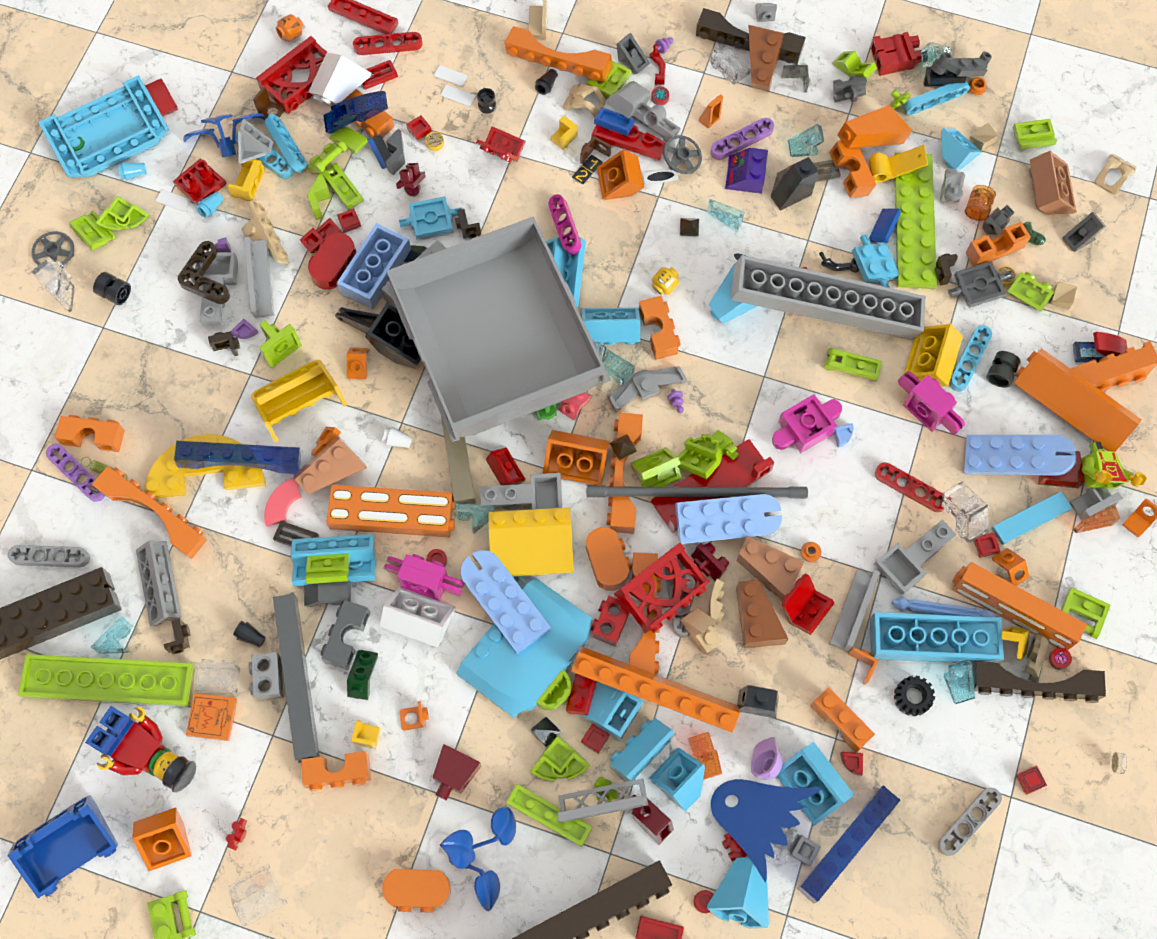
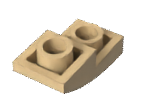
M717 579L710 598L709 616L720 623L725 611H722L724 604L719 601L722 600L726 590L722 589L724 582Z

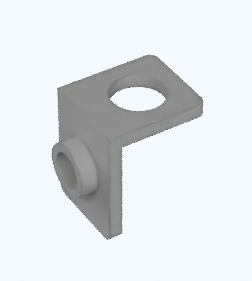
M757 3L755 5L757 22L775 21L777 4Z

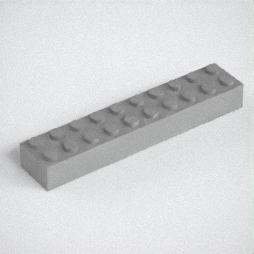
M741 255L734 264L731 291L732 301L912 340L924 331L926 298L924 295Z

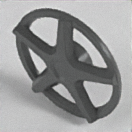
M683 135L673 136L663 146V156L670 170L680 174H690L700 167L702 153L697 143L691 138ZM680 138L678 149L669 146L672 140ZM685 139L692 142L697 150H690L686 147ZM667 151L676 156L672 163L667 156ZM699 155L698 164L693 167L689 158ZM683 162L689 170H681L677 166Z
M58 231L41 235L32 247L34 262L44 269L55 270L67 264L74 256V243L67 234ZM52 234L61 235L57 242H50L46 238V236ZM66 238L70 243V251L61 249ZM41 240L44 244V251L35 254L36 245ZM58 255L67 256L64 261L56 264ZM48 256L50 265L42 264L37 259Z

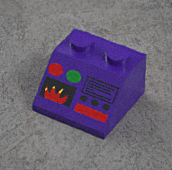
M747 148L730 155L725 189L762 194L768 150Z

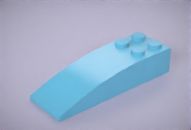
M875 612L870 617L872 657L878 660L958 662L1004 659L1003 639H1001V618Z

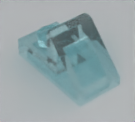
M934 42L928 43L921 50L923 68L932 66L934 61L939 59L943 52L950 53V47Z
M816 124L789 139L790 156L818 155L817 146L824 142L822 126Z
M454 504L453 507L455 518L462 521L473 519V534L489 522V512H495L494 506Z
M123 616L120 617L91 648L99 654L128 653L129 651L118 641L126 638L134 626Z
M965 660L949 665V672L944 673V679L953 702L959 704L975 699L973 671L970 661Z

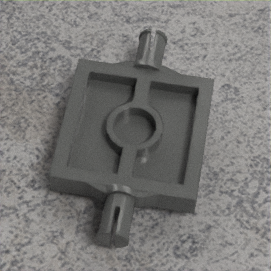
M992 261L955 272L954 276L958 287L949 289L948 294H950V297L961 294L965 298L968 307H974L1005 297L1006 291L1003 287V281L1012 279L1013 274L1011 271L1000 274L995 269Z

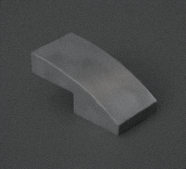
M781 827L787 838V846L770 844L800 862L811 866L821 847L805 836L799 835L789 828Z

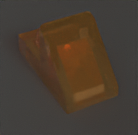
M709 732L688 738L694 758L705 766L703 780L721 775L722 770L718 752L714 749Z

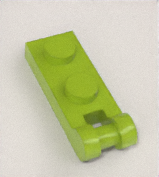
M337 163L332 164L331 168L322 172L325 181L348 210L364 201L362 195Z
M834 348L828 349V360L824 364L826 370H835L874 381L878 380L882 365L881 360ZM837 358L842 359L841 363L835 362Z

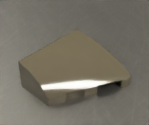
M1038 633L1032 639L1026 657L1028 662L1024 672L1030 674L1028 680L1033 682L1038 681L1049 647V641Z

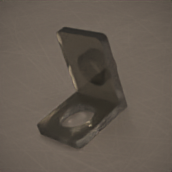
M784 65L781 78H803L804 93H807L809 86L808 65Z

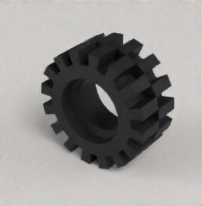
M912 675L904 678L894 690V699H896L897 702L895 704L896 706L899 705L901 712L905 711V714L908 716L910 714L917 716L924 714L933 706L935 690L931 689L932 684L930 682L927 683V679H920V676L916 675L913 677ZM915 688L921 692L922 700L920 703L914 704L907 699V691L909 689Z

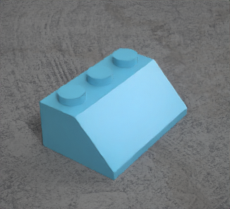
M581 308V318L594 345L597 343L614 345L617 342L632 345L640 342L639 308Z
M656 718L651 722L647 720L640 727L642 732L637 737L631 736L625 743L627 747L622 752L618 750L610 758L612 762L610 768L624 782L634 780L672 741L675 732Z
M814 742L784 763L777 775L785 787L822 788L816 794L797 801L805 806L802 810L814 826L854 796V793Z

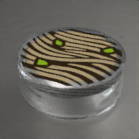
M1113 753L1111 761L1113 773L1124 774L1126 772L1127 756L1125 753Z

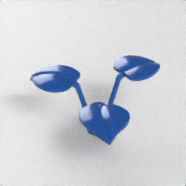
M253 113L233 119L232 140L230 136H224L220 121L233 117L232 114L202 119L201 123L217 125L221 135L219 141L213 132L215 129H201L189 132L184 135L183 140L185 143L193 135L208 134L213 137L217 148H220L222 158L236 155L234 144H237L235 140L236 125L243 119L260 118L265 120V116L261 113Z
M509 807L499 808L492 815L491 829L493 834L496 835L494 838L473 845L471 833L463 829L453 832L440 844L452 865L458 869H471L480 874L475 879L474 889L478 901L486 911H490L498 899L500 881L494 871L488 870L484 872L483 869L471 865V862L475 860L473 849L496 842L498 839L503 846L512 842L516 833V821Z

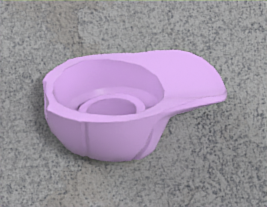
M770 737L759 742L754 748L751 773L763 780L775 778L782 769L783 760L777 749L775 738Z

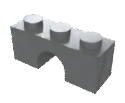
M344 600L343 605H339L336 612L337 620L335 625L332 624L329 629L328 636L330 638L321 650V659L325 663L349 670L356 651L353 646L345 644L343 639L349 630L364 631L371 613L368 607Z

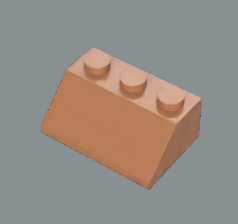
M1052 151L1030 159L1031 167L1029 171L1034 182L1032 188L1036 193V207L1047 215L1076 213L1068 163Z

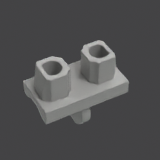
M956 168L946 169L941 188L940 202H959L963 196L962 187L965 174L964 172H957Z

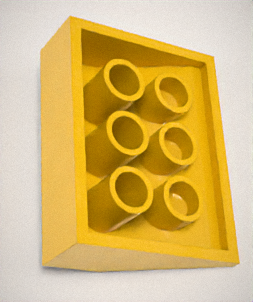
M570 507L489 512L490 552L500 559L512 576L574 573Z

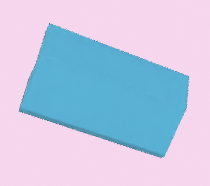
M555 237L546 241L564 281L569 286L578 309L586 240L580 238L582 243L580 251L576 254H569L562 247L560 238Z
M374 534L292 539L293 586L310 585L306 584L305 580L307 556L349 553L350 557L348 581H375L376 553Z

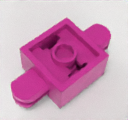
M907 371L898 379V384L909 394L903 406L931 432L942 424L952 434H957L965 426V421L953 411L957 404L954 396L946 392L937 380L927 375L920 381L911 371Z
M815 394L782 412L778 421L782 428L774 432L772 437L773 446L778 450H784L794 444L801 454L833 435L837 427L834 420L842 412L841 403L836 399H831L821 404Z
M406 554L404 561L388 556L387 562L389 564H385L383 568L387 572L397 575L402 588L438 601L441 600L444 591L460 596L462 591L459 588H463L465 585L463 581L448 576L442 563L425 561L422 556L417 554L412 556Z

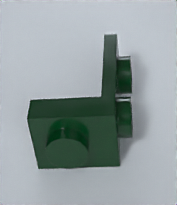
M357 651L347 678V697L368 700L370 696V678L378 659L377 652Z

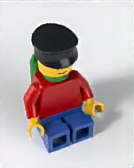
M110 706L99 722L108 729L105 731L96 726L85 742L101 752V758L107 760L105 764L97 762V767L100 770L109 769L123 776L139 775L143 771L160 779L163 785L170 788L172 792H179L186 788L195 776V761H189L185 756L179 757L162 744L163 736L158 725L145 715L143 708L134 707L139 712L138 717H135L132 713L127 716Z

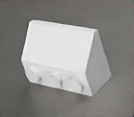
M398 587L383 606L379 626L388 631L405 635L407 638L424 642L429 646L438 647L447 632L456 607Z

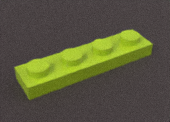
M516 784L506 802L507 805L580 847L583 846L593 828L580 819L559 822L557 814L561 812L559 807Z

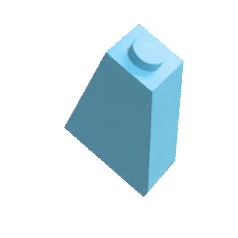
M734 264L709 303L712 309L710 311L712 317L716 321L720 320L723 324L758 307L731 300Z
M748 856L736 858L708 903L707 909L721 920L728 922L730 918L733 921L742 922L741 926L746 928H768L767 879L764 882Z

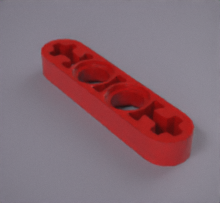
M418 32L360 36L353 41L354 51L358 55L416 51L423 45L422 37ZM395 40L401 41V44L396 46L393 45L392 42ZM376 42L384 43L381 47L374 46Z
M883 462L877 466L875 477L881 483L934 512H942L947 507L948 498L944 493L890 463ZM884 469L888 470L885 476L881 475ZM893 474H896L893 481H891L890 479L892 478ZM897 479H906L908 485L906 487L899 486ZM915 489H924L925 496H917L915 493ZM930 494H932L930 500L927 501L926 499L929 497ZM937 499L941 500L939 506L935 505Z

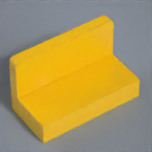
M1008 626L1002 631L1001 639L1019 642L1017 659H1022L1027 654L1030 629Z

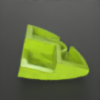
M117 196L109 208L104 210L95 224L114 231L132 229L142 224L150 214Z
M557 735L530 772L548 781H555L556 778L567 777V780H570L585 772L590 767V764Z

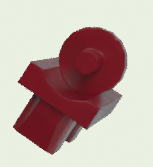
M408 163L406 169L399 172L400 180L396 183L397 189L404 187L405 192L409 196H416L421 188L419 183L426 175L425 171L420 172L418 163Z
M710 542L705 545L700 543L691 554V557L694 559L693 562L707 577L710 575L716 582L726 571L729 561L722 556L717 560L713 556L716 549Z

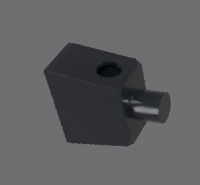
M747 685L739 690L737 706L740 712L776 719L779 694L777 690Z

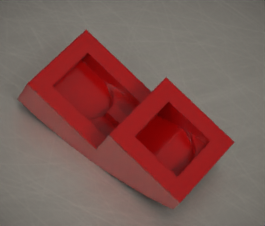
M162 78L145 85L162 117L178 110Z
M329 218L316 230L312 228L299 240L312 254L319 250L321 242L325 241L328 235L343 232Z
M1105 332L1093 333L1095 351L1104 356L1113 353L1115 356H1118L1128 349L1126 339Z

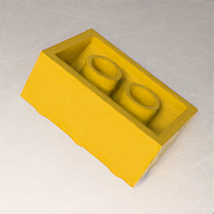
M952 324L924 327V331L914 339L904 373L911 371L920 381L928 375L937 380L941 387H947L963 336Z

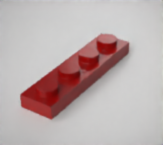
M331 0L328 4L329 11L383 34H392L398 25L397 18L355 0Z

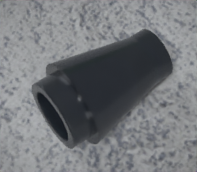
M549 69L548 72L536 80L535 89L538 93L546 95L551 92L554 82L558 77L557 71Z
M241 621L233 633V636L237 637L236 640L255 645L259 648L266 639L249 622Z

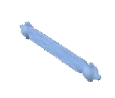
M903 596L898 600L892 601V604L902 611L909 608L912 611L938 615L997 618L996 615L987 609L979 611L976 608L915 599L908 601Z

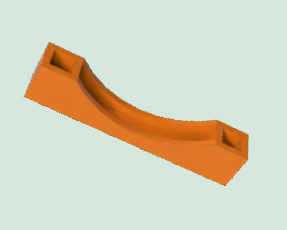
M515 26L512 27L504 42L507 54L512 57H519L529 62H536L546 67H553L560 71L590 78L594 81L605 82L613 66L612 56L609 53L595 49L581 53L555 51L539 43L529 30Z
M619 413V420L615 419L614 431H618L617 438H613V441L628 434L635 446L641 440L643 414ZM612 456L611 468H615V473L610 475V486H625L623 470L628 456L621 460L617 456ZM609 497L608 506H612V512L607 513V525H610V528L617 533L634 534L636 507L630 498Z
M107 466L93 482L92 486L112 501L135 502L153 510L165 524L171 544L192 559L207 541L202 536L204 532L195 525L193 528L187 525L188 520L182 515L178 514L175 516L172 514L171 511L173 509L164 502L161 505L155 501L157 497L148 490L145 493L139 489L141 485L133 479L128 481L123 478L126 474L117 467L113 470Z
M633 552L632 579L658 559V553ZM652 574L655 590L651 597L657 598V592H661V580H657V577ZM643 584V589L647 590L645 594H648L650 589L648 584ZM651 610L650 614L647 612V619L652 620L656 617L654 610ZM660 628L654 633L651 630L643 633L637 646L629 655V665L658 674L659 661H655V653H659V641H655L656 633L660 632Z

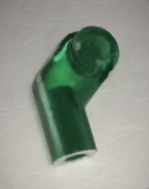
M1031 222L1023 223L1031 236L1028 242L1034 245H1043L1046 241L1045 236L1034 231Z

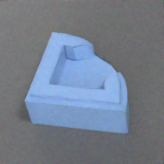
M853 423L836 427L834 436L838 448L847 444L851 439L854 430Z

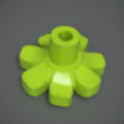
M897 89L891 92V96L894 98L890 103L891 107L896 109L901 104H905L911 95L907 91L904 94H899Z
M599 777L594 783V787L608 786L612 782L604 779V777ZM614 789L610 790L605 798L608 801H612L613 799L616 800L619 795Z

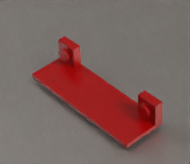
M748 439L736 446V452L739 456L734 460L723 454L719 466L707 479L691 474L672 487H747L770 473L773 469L774 461L771 457L764 459L751 440ZM654 497L651 499V503L671 532L674 533L678 530L675 503L730 497Z

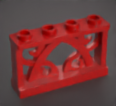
M312 36L308 37L256 77L259 88H266L268 95L289 114L291 111L296 110L304 101L312 97V94L308 91L321 66L319 63L323 62L328 52L316 42V39ZM317 53L321 57L315 59L314 54ZM310 68L307 81L291 82L293 70ZM272 86L279 88L277 93L271 88ZM284 89L286 90V99H283L281 97V94L284 91Z
M681 542L614 593L616 598L621 600L638 622L644 633L650 630L654 633L663 626L661 622L665 618L669 621L678 614L676 610L680 606L683 609L693 602L691 597L695 594L699 597L707 590L705 586L710 583L685 552V547ZM677 558L686 568L685 570L681 571ZM663 568H667L668 573L672 572L673 575H664ZM652 574L661 580H674L671 599L651 597L655 590ZM682 575H691L695 580V586L688 588L686 583L691 580L687 578L682 579ZM643 584L649 585L648 594H645L647 590L643 589ZM682 592L687 594L680 600ZM628 593H630L633 597L641 601L639 607L632 600ZM645 604L649 605L647 609L648 614H650L651 610L656 612L654 619L650 620L645 617L643 613ZM671 607L666 612H662V608Z

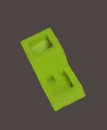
M843 51L832 62L836 68L849 77L858 75L859 78L866 77L867 79L877 69L874 62L862 63L856 51Z
M322 173L318 174L307 194L316 220L323 218L318 202L331 198Z

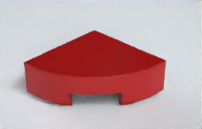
M842 751L840 754L844 766L851 773L862 776L863 753Z

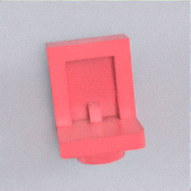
M584 392L563 400L558 410L572 420H575L579 410L589 402L591 395Z

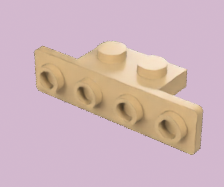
M249 201L247 205L254 218L241 228L244 236L250 237L252 241L266 240L268 243V253L271 251L274 260L288 265L290 262L287 252L283 249L280 238L275 233L273 224L265 213V208L260 203Z

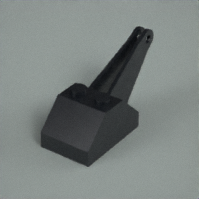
M389 303L385 304L380 314L340 307V313H336L335 317L338 320L365 333V338L373 347L394 363L415 369L421 361L414 341L409 339L397 308Z

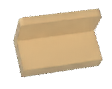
M543 0V6L530 5L528 30L535 39L546 40L547 0Z

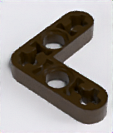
M204 241L197 247L179 273L178 282L184 290L217 304H224L230 299L227 287L203 276L217 256V249L214 243ZM195 263H203L200 268H193ZM202 284L209 285L206 290H199Z

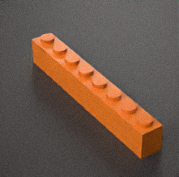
M579 646L572 663L571 672L731 733L740 715L737 705Z

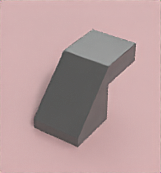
M397 129L386 141L388 150L392 153L387 159L386 165L388 172L393 175L405 164L404 144L400 129Z
M351 581L314 583L304 586V606L314 607L323 603L337 606L343 604L344 600L351 601Z

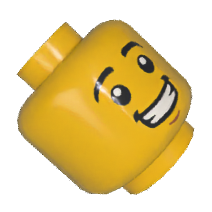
M661 267L652 277L653 284L651 286L660 295H669L680 283L678 279L679 273L672 267L669 269Z

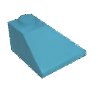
M956 128L942 129V158L950 169H963L982 152Z
M678 748L649 779L673 803L686 812L701 796L705 766Z

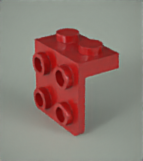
M492 126L486 141L483 142L477 139L476 143L480 145L479 149L491 155L497 153L496 156L511 163L512 160L518 162L526 141Z
M806 573L796 581L793 589L784 596L782 601V607L790 624L809 635L814 632L835 604L833 599L816 591L810 575Z

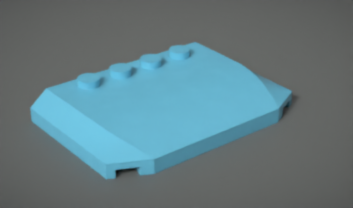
M139 75L123 82V87L59 117L54 114L38 122L68 178L91 177L156 146L169 131L167 124ZM80 136L85 141L84 147L81 150L74 151L73 147H77L81 143L80 139L77 138Z
M537 578L528 582L522 590L549 624L551 630L516 654L496 625L493 624L461 662L456 673L461 679L512 718L537 706L536 701L561 670L565 671L574 660L579 646L584 647L588 643L590 625H592L593 621L590 616Z

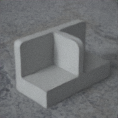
M1091 488L1085 494L1072 500L1070 505L1084 523L1117 505L1123 497L1119 492L1111 495L1108 489Z

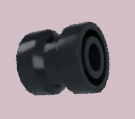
M490 88L479 90L477 93L479 110L485 114L492 113L496 109L494 91Z

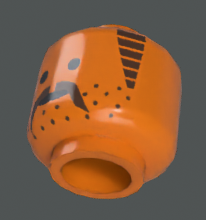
M289 14L277 21L276 32L282 40L285 39L289 42L302 35L303 23L299 17L296 18L294 15Z

